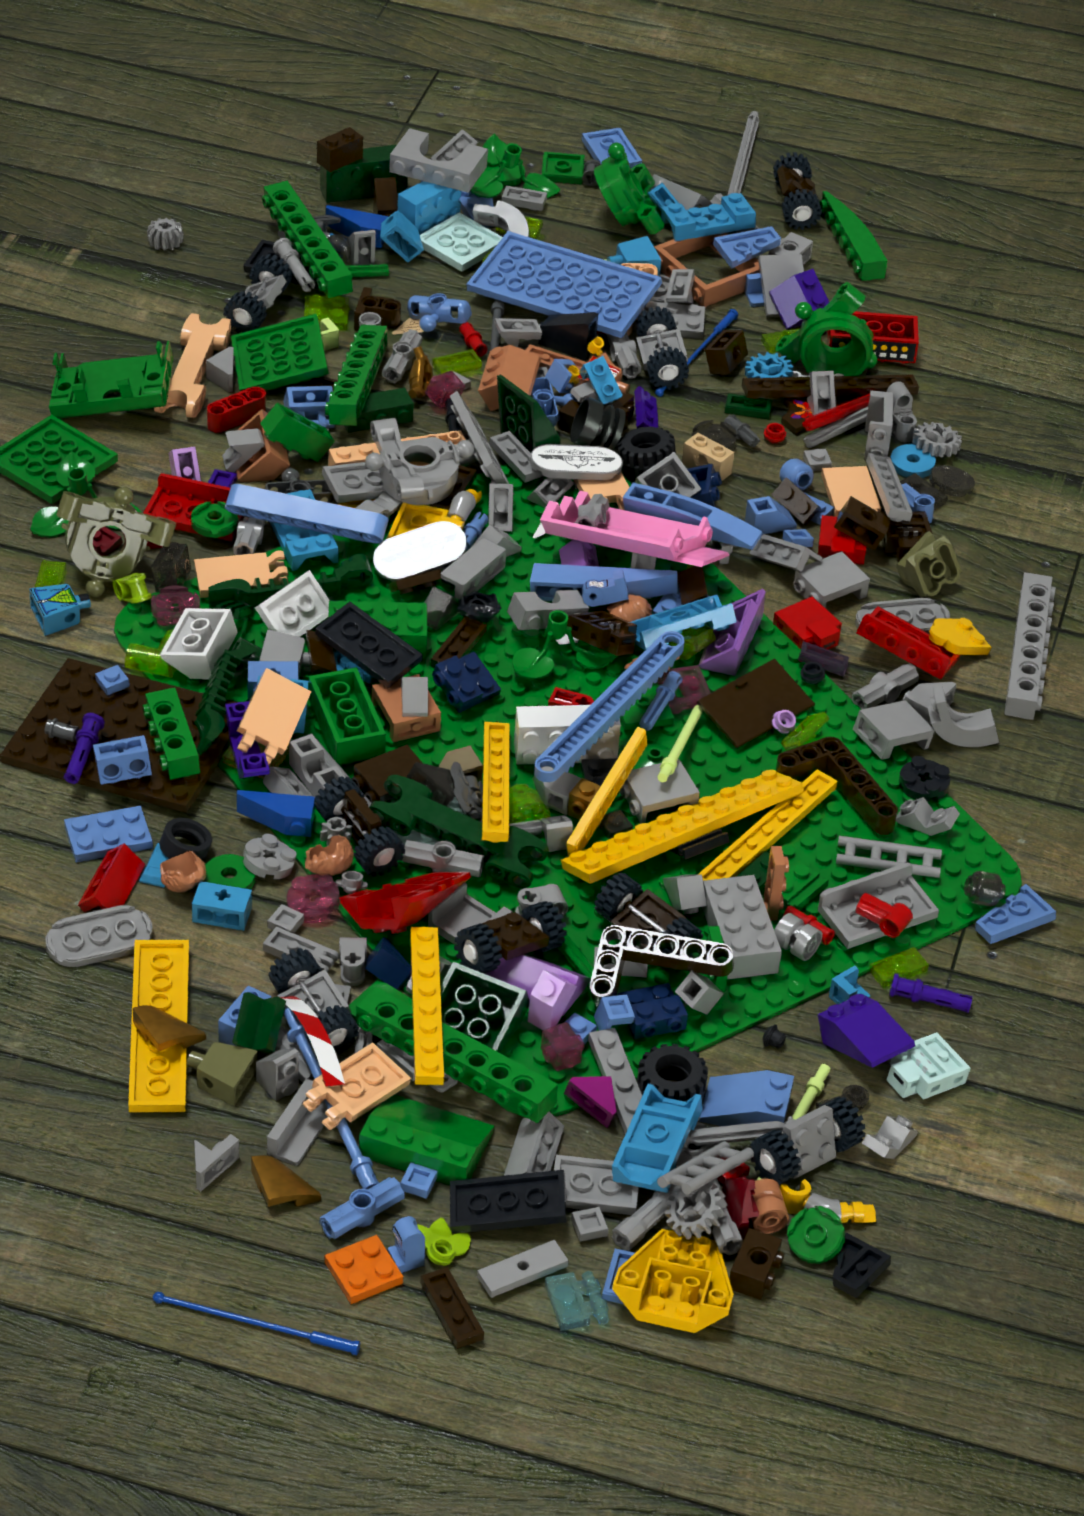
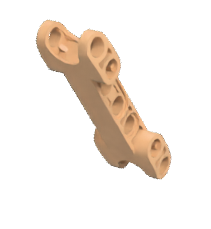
M191 313L183 325L180 337V344L186 347L171 379L167 404L165 407L154 408V412L163 413L170 407L179 406L186 410L187 418L194 419L197 417L206 397V386L200 384L206 372V360L212 357L214 351H223L228 347L231 335V319L223 318L218 323L211 325L202 323L200 321V314Z

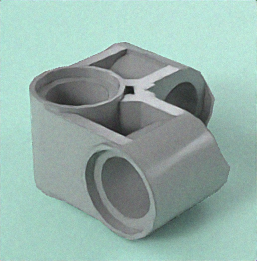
M895 382L887 389V392L893 393L892 433L898 441L909 443L913 441L914 428L917 426V419L912 412L913 397L904 383Z

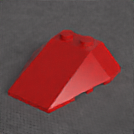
M433 872L405 879V883L391 885L389 883L382 885L383 889L380 890L365 889L339 897L342 906L362 929H373L374 933L386 932L388 930H391V933H401L407 931L406 926L419 922L471 878L470 872Z

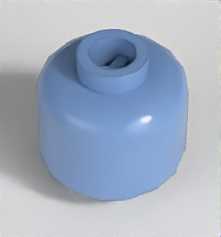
M790 459L783 464L779 476L781 482L787 477L804 491L811 485L814 473L812 468L802 460Z

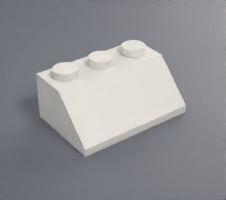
M185 608L160 654L161 659L190 679H209L212 675L211 671L215 667V662L225 649L229 650L238 633L231 609Z

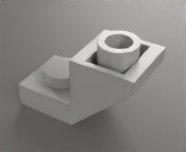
M922 797L914 801L910 799L900 806L901 810L896 817V822L932 836L950 830L960 813L955 806L947 809L940 808L934 812L925 798Z
M898 1115L897 1118L887 1116L876 1135L867 1134L862 1144L884 1158L894 1159L917 1136L918 1131L911 1127L913 1122L901 1115Z

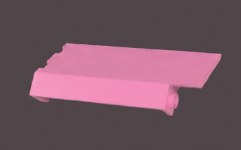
M579 491L575 501L573 497L564 496L560 506L558 502L549 501L540 519L546 534L699 567L729 556L728 552L705 547L713 535V529L707 517H703L700 525L697 526L609 507L606 512L605 524L598 525L596 528L576 524L579 505H586L591 500L588 492Z

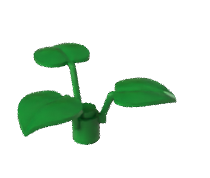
M496 134L490 136L484 143L483 148L488 149L487 164L491 166L499 164L500 168L494 177L489 172L484 171L470 190L473 194L483 198L498 196L503 190V185L497 180L504 167L513 169L517 165H519L521 180L524 182L522 188L547 192V199L560 192V188L554 182L541 174L529 173L525 178L522 165L523 160L520 159L522 149L519 145L515 143L506 144Z
M71 451L61 462L57 470L56 480L58 484L67 488V492L83 495L88 490L93 499L98 498L92 489V484H90L96 475L94 466ZM130 503V505H132L137 510V512H141V510L138 507ZM45 507L34 515L30 531L41 537H58L66 532L61 527L62 523L68 524L69 521L56 515L57 507ZM105 526L111 530H121L115 526Z
M555 610L549 614L546 629L519 630L528 638H537L542 635V637L547 636L541 653L534 648L518 650L513 656L512 665L515 673L525 679L537 680L548 676L554 668L553 659L545 656L551 639L559 640L566 634L572 650L577 652L576 661L585 668H603L618 656L581 640L578 641L576 646L571 633L572 628L567 626L568 615L563 611Z

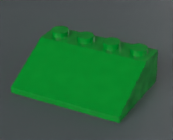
M394 1094L379 1104L369 1115L359 1135V1149L362 1155L369 1157L371 1161L405 1172L410 1163L437 1170L436 1181L450 1185V1181L471 1179L495 1130V1126Z

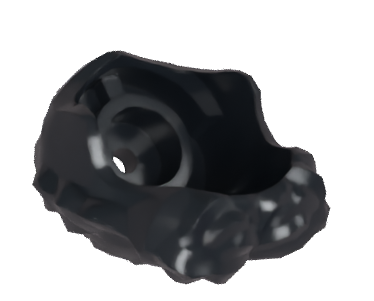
M474 591L466 596H461L459 606L456 609L463 617L466 616L476 621L487 623L500 612L501 605L498 604L495 593L487 595Z

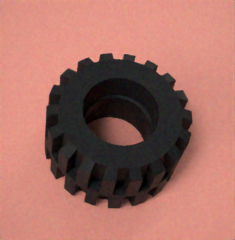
M649 426L630 430V432L623 434V437H620L617 444L618 454L623 461L622 474L635 480L639 475L673 452L676 453L673 434L660 427Z
M662 1044L660 1048L655 1046L650 1049V1052H646L639 1062L637 1084L642 1096L647 1084H652L665 1098L687 1102L695 1094H700L703 1104L708 1068L705 1066V1060L699 1058V1053L696 1051L691 1052L687 1046L683 1048L678 1047L679 1044H672V1046Z

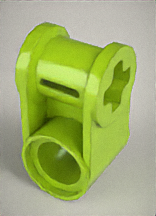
M134 573L114 580L113 589L117 598L120 601L139 603L152 598L151 593H148L144 580L146 578L145 573Z

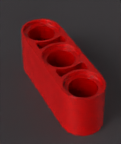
M251 387L210 403L207 406V428L212 432H223L246 423L261 409L266 411V391L260 387Z

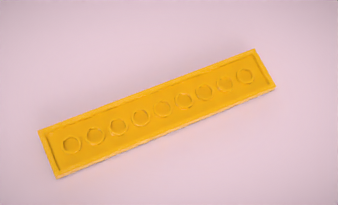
M776 770L763 771L761 775L755 778L744 779L741 781V784L734 787L723 788L715 795L702 797L697 804L681 806L677 811L660 815L654 821L638 824L635 829L628 832L617 833L614 835V838L596 842L592 847L583 851H575L569 857L561 860L562 868L590 884L803 793L802 782L783 775Z

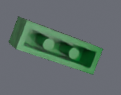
M279 403L274 405L260 423L265 431L264 435L270 441L280 442L287 450H295L307 460L311 458L319 462L335 442L326 428Z

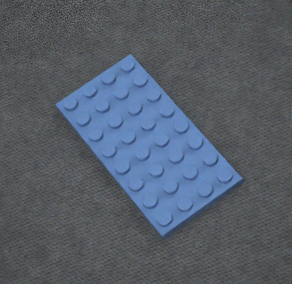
M507 231L466 285L467 291L548 316L598 313L597 331L623 338L661 286L662 277Z

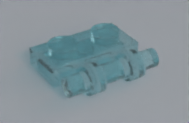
M592 1271L584 1272L582 1274L583 1280L581 1281L576 1280L574 1272L545 1278V1286L561 1331L589 1326V1315L596 1317L601 1325L609 1322L607 1314L609 1308L607 1302L601 1297L599 1280L594 1278ZM582 1295L589 1296L590 1301L584 1302Z

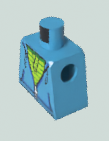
M68 584L29 589L30 607L44 636L79 624L80 610L91 607L88 593L75 596Z

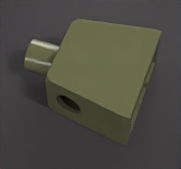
M215 1042L211 1045L206 1055L192 1051L187 1059V1066L197 1070V1086L235 1106L256 1073L257 1051Z

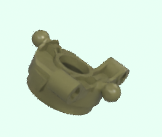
M128 487L118 488L114 497L90 499L67 491H63L56 515L69 521L68 524L62 523L61 525L66 530V548L75 565L85 575L92 578L86 584V592L92 597H98L103 594L105 589L103 581L110 582L133 572L145 551L150 550V546H147V541L169 547L176 522L167 518L137 512L130 505L133 500V492ZM105 526H115L121 529L125 537L122 549L112 556H102L93 547L94 535Z

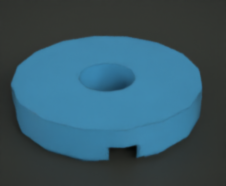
M904 444L896 447L892 451L890 458L897 474L906 478L916 476L915 479H921L929 476L934 471L935 456H931L930 452L923 453V449H917L915 444Z

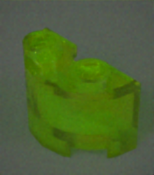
M690 627L682 630L684 651L679 659L688 660L713 643L716 639L713 629L706 627L692 629ZM669 642L668 645H669V646H676V645H678V644H676V643H674V642Z
M527 784L514 785L509 788V824L524 822L526 818L539 820L540 818L551 817L548 807L536 789L529 788Z

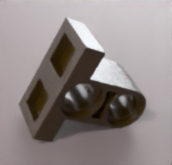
M363 287L354 312V330H359V317L367 312L378 314L381 317V326H387V328L398 327L401 324L400 301L392 298L372 296V288Z

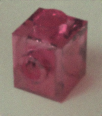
M452 371L433 376L425 394L440 408L445 406V401L451 398L450 395L456 391L461 396L466 385Z
M567 1022L542 1031L541 1050L544 1059L548 1063L550 1062L556 1071L571 1068L581 1063L582 1050H584L583 1040L580 1035L574 1033Z

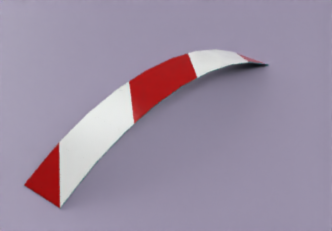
M295 996L280 997L286 1000L285 1005L296 1015L306 1031L315 1051L325 1087L345 1085L335 1050L317 1015L304 1001Z

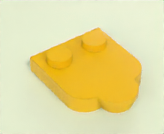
M937 618L929 630V639L953 654L988 655L992 648L985 640V637L973 626V623L966 618Z

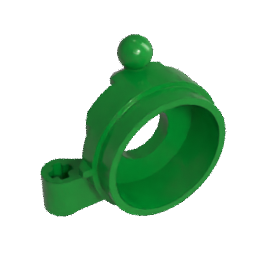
M617 142L612 143L608 149L610 157L604 159L601 165L594 168V175L600 191L613 215L622 226L625 227L631 223L637 224L641 221L648 234H656L663 229L664 222L661 219V210L647 194L654 186L655 180L645 164H638L631 169L624 146Z
M845 282L823 309L819 308L813 311L809 303H798L795 307V314L798 318L804 319L801 328L793 334L783 336L777 343L775 351L782 356H786V359L791 360L793 364L801 359L808 374L813 371H834V374L858 376L865 369L875 367L878 359L875 353H873V332L869 329L864 319H859L852 315L863 304L866 297L865 294L849 282ZM827 330H843L850 334L851 341L844 347L833 348L826 345L822 341L821 336Z

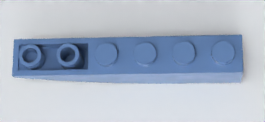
M633 482L623 496L625 511L697 526L700 525L703 517H707L713 529L711 540L753 550L763 535L761 530L731 514L674 492Z
M534 563L530 578V592H536L543 601H553L556 591L578 590L583 598L582 587L586 581L592 579L601 581L613 578V571L623 569L628 595L651 598L677 593L678 573L672 570Z

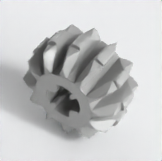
M167 217L165 219L158 218L157 221H151V224L148 226L147 237L150 246H155L156 250H173L174 247H180V243L183 242L184 232L181 223L176 222L175 219L169 220Z

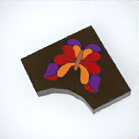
M785 397L784 405L788 408V413L782 417L781 424L795 435L806 431L805 427L802 426V422L805 421V418L813 416L807 397Z

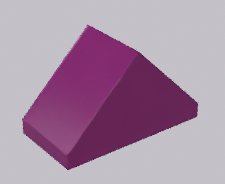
M611 1076L572 1077L564 1094L608 1128L617 1112Z

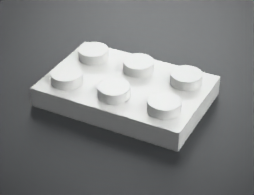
M309 570L259 604L255 609L269 630L301 637L306 633V630L312 629L328 617L330 600Z

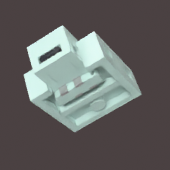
M936 1032L915 1040V1047L891 1059V1068L887 1082L902 1098L918 1093L924 1100L965 1084L971 1068Z

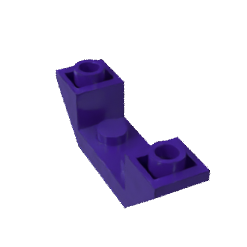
M250 701L225 704L230 745L239 779L270 774L266 755L260 752L257 741L254 740L247 753L237 749L243 737V734L239 733L237 729Z

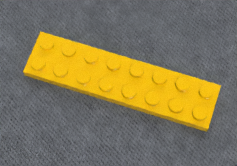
M135 940L129 1112H186L187 1048L183 1049L179 1043L158 1052L151 1040L146 1041L134 1025L133 1008L142 1005L154 1006L185 1023L188 1022L189 940Z

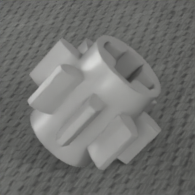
M333 817L327 823H322L320 841H326L327 846L330 844L331 837L337 835L346 837L351 843L352 825L346 826L345 819Z

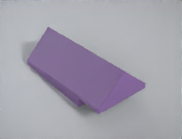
M764 589L732 603L737 622L730 624L728 629L716 631L711 628L699 663L701 669L736 676L763 617L766 595Z
M524 954L507 961L501 958L499 959L501 964L497 966L496 970L484 973L526 990L529 1000L530 994L543 970L557 974L577 986L562 1014L563 1016L591 982V978L529 954Z

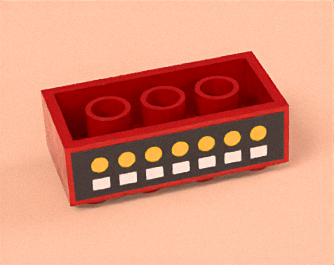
M855 311L852 314L859 319H864L869 329L873 332V353L877 356L878 361L900 362L904 364L916 362L919 344L918 316ZM827 330V345L830 347H844L851 341V336L847 331Z

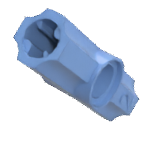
M389 1177L368 1190L357 1189L353 1191L349 1201L320 1217L319 1222L324 1234L329 1239H336L356 1226L367 1227L371 1225L375 1215L404 1199V1191L395 1177Z

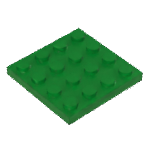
M317 313L231 336L240 391L251 387H260L265 391L277 389L281 386L296 384L329 374Z
M51 414L0 447V473L50 504H53L62 498L63 491H67V488L58 484L56 474L61 462L71 451L91 463L95 468L96 475L118 462V454Z

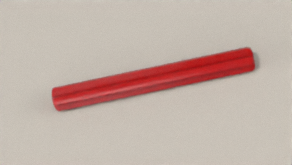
M870 394L807 417L802 422V426L805 427L806 431H811L845 418L868 407Z

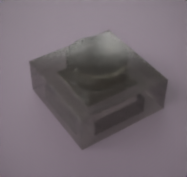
M621 809L605 814L598 825L608 839L614 838V835L617 833L628 832L633 829V825Z

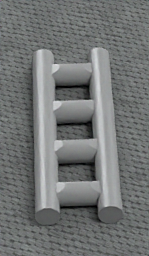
M839 836L838 846L845 847V855L837 854L836 864L886 870L896 865L907 863V855L923 857L922 865L911 864L913 867L912 874L940 877L941 868L933 867V859L941 860L942 849ZM856 848L871 850V858L855 856ZM881 852L897 854L896 862L881 860Z
M723 1141L659 1177L657 1183L661 1188H665L670 1184L680 1186L683 1193L688 1195L754 1156V1152L749 1147L742 1151L731 1149L730 1145Z

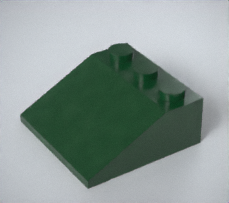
M501 374L497 375L500 433L510 431L530 453L541 445H561L557 431L539 403Z
M452 962L440 986L442 1022L499 1053L518 1029L529 1008L530 1000L526 990L456 962Z

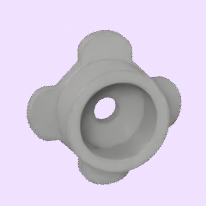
M346 871L342 874V879L336 880V885L343 887V890L350 894L368 887L367 882H363V875L356 871Z

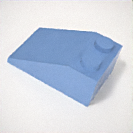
M764 1070L710 1077L699 1122L718 1126L771 1121L785 1123L794 1076Z

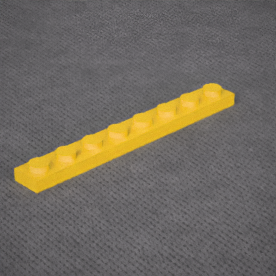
M484 722L482 840L493 843L508 842L510 723Z
M818 769L802 782L803 793L779 802L699 873L702 874L703 881L736 877L837 788L838 781Z
M411 927L410 947L415 1085H443L444 1063L438 928Z

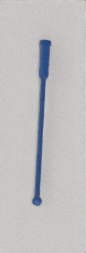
M735 309L728 311L727 315L713 329L714 332L688 358V365L716 335H719L733 320L738 318V312ZM667 386L657 388L655 390L656 396H663Z
M159 1291L153 1295L155 1303L166 1302L307 1338L311 1343L350 1352L355 1356L358 1355L361 1341L358 1340L352 1341L317 1331L308 1333L167 1297Z

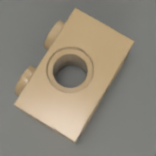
M700 433L695 434L684 443L682 463L687 468L713 463L715 471L720 473L722 481L732 474L734 452Z

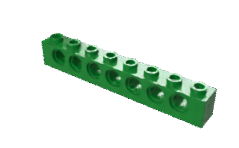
M288 180L264 186V196H262L264 208H268L271 218L276 220L279 230L283 231L286 238L291 241L293 248L301 257L303 266L309 269L311 278L317 281L320 291H324L328 299L353 292L351 272Z
M360 325L358 333L354 334V342L350 344V352L346 353V362L342 363V372L338 373V381L334 382V391L330 392L329 402H326L325 414L329 416V425L357 426L388 347L387 326Z
M375 987L356 1005L357 1025L364 1031H368L381 1038L386 1043L405 1051L408 1055L414 1056L412 1006ZM442 1022L444 1072L452 1079L464 1083L476 1092L488 1096L498 1104L510 1108L522 1117L528 1118L535 1123H538L557 1104V1083Z

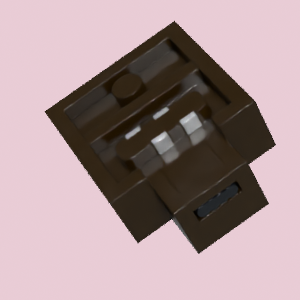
M880 512L887 517L886 512ZM912 512L910 522L891 520L887 533L882 539L885 553H895L899 562L928 531L932 533L926 512Z
M603 610L568 616L567 626L572 628L571 633L574 638L615 656L634 653L637 636L636 624Z

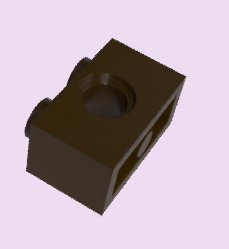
M723 330L705 349L710 374L729 375L748 355L743 330Z
M850 496L840 510L834 528L875 550L885 537L891 519Z
M749 1228L730 1271L729 1280L733 1291L761 1300L765 1290H771L776 1275L773 1271L775 1268L780 1269L785 1252L780 1251L782 1239Z

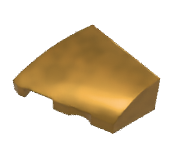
M142 1005L133 1008L134 1025L146 1041L151 1040L158 1052L179 1043L185 1049L206 1040V1034L203 1031L154 1006Z
M265 1155L251 1157V1172L259 1192L264 1194L268 1207L289 1201H294L296 1207L321 1201L320 1192L278 1159Z

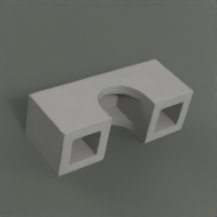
M578 590L556 591L552 603L541 600L536 592H514L507 612L519 630L546 629L548 617L552 611L560 610L569 616L588 613L589 607L584 603Z
M313 734L289 742V765L314 797L320 795L318 793L319 789H325V783L330 785L332 783L331 780L334 778L337 781L341 776L346 778L336 765L327 768L324 760V749Z

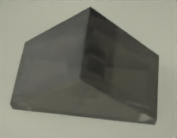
M433 586L425 601L427 603V626L437 631L458 613L456 608L459 606L460 599Z
M416 762L406 777L427 786L433 793L431 800L446 807H449L455 797L449 769Z

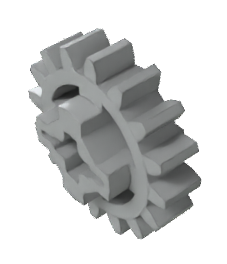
M924 422L923 425H917V428H914L912 443L916 444L917 449L922 448L923 453L930 452L931 456L943 457L945 454L951 457V454L956 455L960 451L962 436L958 435V431H952L950 426L943 427L942 423L931 422V425Z
M711 1181L688 1195L683 1193L682 1188L679 1193L673 1191L674 1200L666 1202L670 1209L664 1211L668 1218L667 1224L679 1237L684 1235L686 1239H690L692 1234H694L699 1239L703 1231L710 1234V1227L712 1225H720L717 1219L718 1217H725L726 1214L722 1208H725L727 1203L723 1199L725 1197L723 1192Z

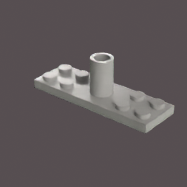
M458 391L450 395L453 405L450 407L457 416L456 419L460 426L467 431L468 441L474 446V452L471 457L461 458L459 456V465L468 467L478 461L482 471L487 478L491 479L492 484H509L479 422Z

